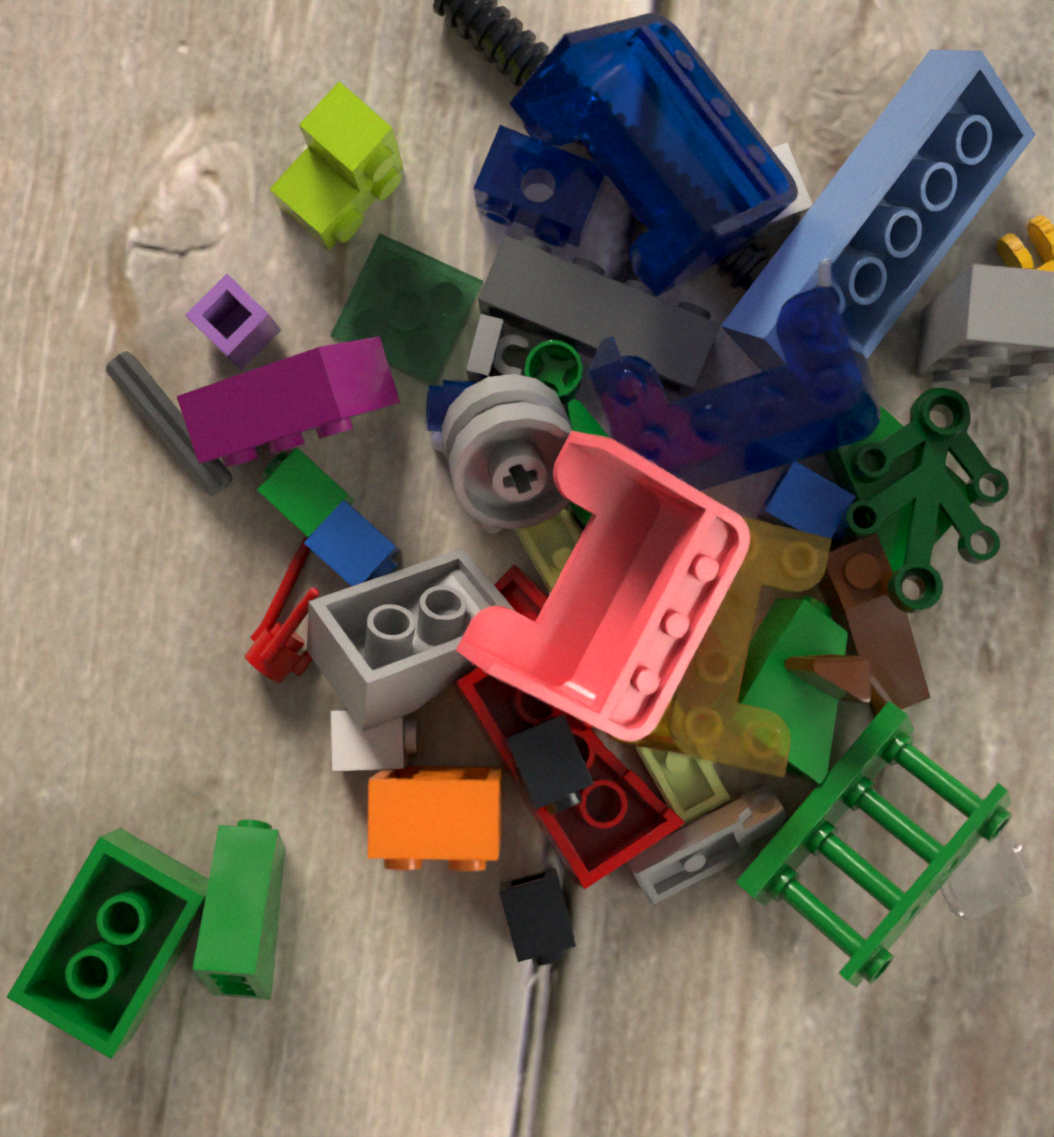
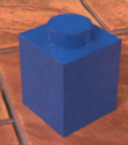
M794 460L784 468L756 517L813 551H817L827 547L829 542L838 545L846 533L841 525V517L856 496Z
M344 499L304 542L307 547L350 586L395 572L399 568V564L393 559L401 550Z

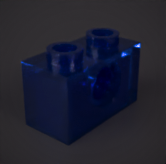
M500 125L473 187L475 205L482 208L481 213L483 216L495 223L512 226L513 222L534 229V235L549 245L562 248L568 243L579 248L604 190L607 167ZM541 183L547 185L553 191V195L545 201L534 202L526 198L523 191L531 184Z

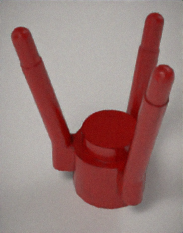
M308 537L302 540L263 621L250 637L254 644L244 655L245 659L256 670L280 684L290 671L301 676L313 661L307 649L303 652L300 651L305 641L295 631L308 614L309 601L319 597V590L317 588H310L284 624L276 623L311 550L304 544Z

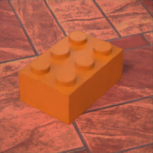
M408 765L404 769L381 770L369 779L367 859H384L383 868L389 870L421 869L422 860L426 859L448 860L447 868L449 870L479 871L486 869V860H498L501 846L503 767Z

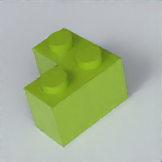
M340 81L334 85L299 124L308 147L269 189L279 208L328 251L338 241L345 243L355 235L364 221L362 214L376 199L383 201L394 192L402 179L400 172L404 169L393 127Z

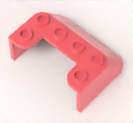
M571 431L555 461L553 479L558 492L565 499L592 513L588 523L535 622L504 606L485 608L474 616L456 651L485 672L621 740L635 741L649 735L659 723L748 552L750 533L746 522L739 514L608 437Z

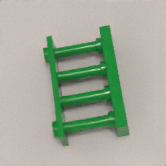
M888 701L828 772L822 784L817 785L736 881L741 888L765 907L772 898L776 902L783 899L845 953L850 960L838 974L856 988L864 979L869 984L874 983L885 972L894 958V955L888 951L979 841L984 838L989 843L992 842L1003 831L1012 817V813L1007 810L1011 804L1009 791L1005 787L997 783L983 800L912 745L914 739L910 735L915 729L908 714L890 701ZM886 763L890 766L899 764L968 818L945 846L874 790L876 784L872 780ZM848 808L852 811L862 810L928 864V867L906 893L836 836L838 829L834 825ZM810 853L814 856L822 854L890 911L867 939L862 937L798 881L800 875L796 870Z

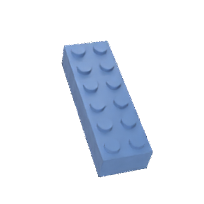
M930 50L721 325L724 331L784 396L829 411L1036 135L981 50Z

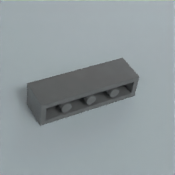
M505 235L478 297L480 313L503 319L504 323L544 340L563 341L572 346L580 355L686 399L690 397L721 324L710 320L711 314L707 310L688 302H680L678 306L658 299V292L655 289L639 281L627 280L625 284L605 277V270L602 267L586 259L574 258L571 263L551 254L552 249L550 246L533 237L521 236L518 241Z

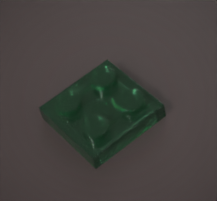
M379 233L330 336L337 343L380 336L389 367L436 388L478 301L484 282Z

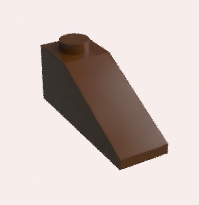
M877 533L808 560L826 605L833 611V621L848 631L847 655L865 656V659L869 660L871 695L869 707L874 718L888 701L902 710L931 698L908 615L906 612L895 607L888 596L887 586L893 571Z

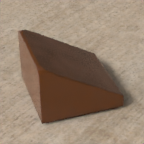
M828 654L792 656L785 660L786 670L840 701L860 704L870 703L869 660L865 659V656Z

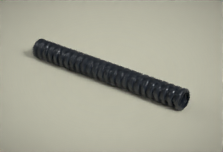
M434 0L433 11L441 17L446 15V23L450 27H459V35L463 39H472L471 45L476 51L481 52L484 50V58L489 63L497 62V70L502 75L510 74V82L514 86L519 87L522 85L523 94L527 98L535 97L536 107L542 111L548 109L549 119L553 122L561 121V130L566 134L573 132L575 134V143L579 146L585 144L588 146V155L592 158L599 156L602 168L606 170L612 168L615 180L619 182L625 180L628 192L635 193L637 191L640 194L639 202L641 204L647 205L650 203L653 206L652 214L654 216L660 217L663 215L666 218L665 226L667 228L673 229L676 227L679 230L678 238L681 241L689 239L693 243L691 250L694 253L702 251L706 255L704 262L707 265L715 263L719 267L717 274L720 277L728 275L732 279L730 286L733 289L741 287L745 293L748 291L771 260L768 257L770 250L766 246L759 249L755 245L757 238L753 234L746 237L742 233L744 226L740 222H736L733 225L729 221L731 214L727 210L719 212L716 209L718 202L714 198L706 200L703 197L705 190L701 186L693 188L690 185L692 178L688 174L680 176L677 173L679 166L675 162L671 161L667 164L664 161L666 154L662 150L658 149L654 152L651 149L653 142L649 138L640 139L638 137L640 130L636 126L627 127L625 125L627 118L623 114L614 115L612 113L614 106L610 102L605 101L601 103L599 101L601 94L594 89L588 91V82L581 77L575 79V70L568 65L562 67V58L555 53L549 55V46L542 41L536 43V34L529 29L523 31V22L516 17L510 19V10L503 5L497 7L498 0Z

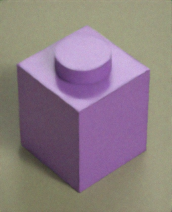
M228 274L185 315L240 370L281 331L272 317Z

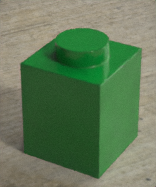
M298 447L290 455L286 452L280 453L267 465L261 475L265 481L257 489L260 494L308 538L343 500L350 505L355 502L344 489Z

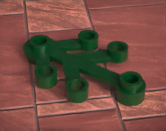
M932 388L923 392L912 404L910 423L879 443L863 445L851 459V470L855 477L863 482H875L889 471L891 461L923 443L920 463L917 469L871 499L853 502L845 509L841 517V525L847 535L855 539H864L879 529L883 519L913 500L903 566L891 575L887 586L891 602L899 610L906 613H919L932 607L939 601L943 592L942 578L939 572L930 565L939 508L960 536L957 547L959 554L965 561L972 564L984 563L993 558L1000 549V538L997 532L982 523L946 473L945 467L948 451L969 476L970 479L967 482L966 492L969 499L977 506L990 507L1001 501L1009 490L1008 479L1003 472L992 468L967 433L971 423V413L966 399L960 393L947 388ZM930 411L941 412L946 418V427L942 428L935 425L930 419ZM864 454H872L879 460V471H870L863 465L862 457ZM980 479H988L994 484V496H987L981 491ZM855 510L867 513L870 518V527L868 529H862L854 523L852 514ZM972 535H978L985 540L987 544L985 554L977 553L972 548ZM904 580H911L919 587L920 593L917 600L909 599L904 595L902 591Z

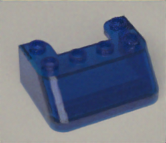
M656 13L643 14L565 33L509 103L523 121L527 133L537 142L553 146H563L580 140L593 156L597 169L612 181L628 202L633 216L645 224L649 231L640 235L632 243L630 258L635 275L651 289L656 297L703 274L780 215L798 196L797 185L790 172L684 34L674 23Z
M832 259L819 262L818 287L792 296L779 310L776 321V334L787 364L669 403L659 375L648 361L637 356H621L613 336L603 339L588 369V373L617 442L701 491L856 443L869 437L876 430L880 422V400Z

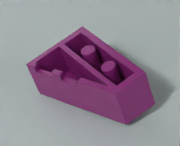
M380 336L316 347L176 396L198 464L222 458L225 468L258 459L256 447L268 444L271 454L305 444L302 433L316 429L318 438L321 439L353 429L350 418L400 403Z

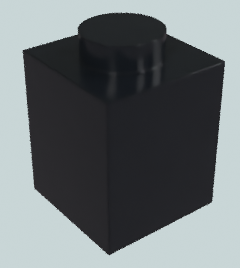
M564 714L555 715L500 739L530 808L537 810L545 806L549 815L558 813L583 801L579 790L594 784Z
M556 867L500 882L499 893L517 961L521 962L531 959L533 966H542L565 958L567 956L565 949L576 947Z

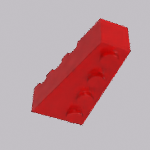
M480 667L452 684L572 880L583 889H587L685 824L670 807H667L631 769H628L604 746V743L589 728L583 726L575 716L485 672ZM564 714L594 784L579 790L583 801L568 809L549 815L545 806L537 810L528 806L500 739L555 715Z

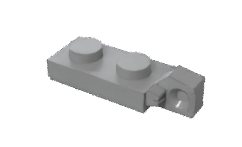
M767 785L743 794L739 800L732 801V804L730 803L714 812L698 817L693 823L662 838L627 862L649 904L655 905L754 853L751 844L762 836L784 826L788 819L779 799L770 786Z

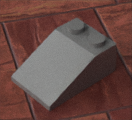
M461 548L309 601L307 652L364 732L416 711L477 666L456 651L470 622L477 613L491 606H504L513 611L515 610L468 553Z

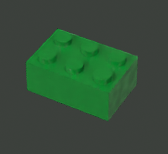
M122 828L100 836L6 998L112 1059L133 1039L202 919L209 879Z

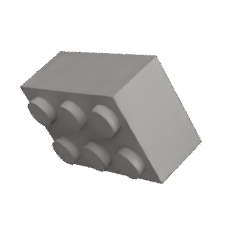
M972 264L921 310L916 377L934 378V386L960 389L969 387V382L991 384V391L995 393L1023 394L1027 392V388L1036 383L1046 382L1048 377L1054 374V272Z

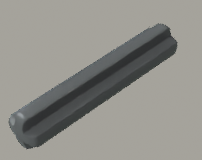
M127 351L122 352L106 365L107 374L205 493L211 496L216 495L233 480L232 474L224 467L220 459L198 464L182 413L134 355Z

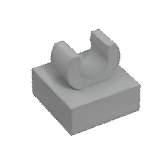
M481 314L466 367L468 381L478 383L488 377H493L494 371L498 376L508 374L522 375L521 369L507 366L502 358L507 351L512 349L528 352V339L519 334L504 336L503 319Z

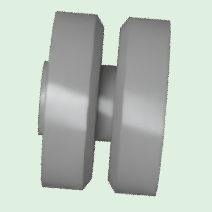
M517 374L493 376L466 388L449 406L441 427L443 449L447 465L450 468L455 496L467 514L487 526L510 530L538 525L558 515L570 503L569 500L565 499L558 492L553 479L555 461L572 431V425L567 412L554 390L540 380Z

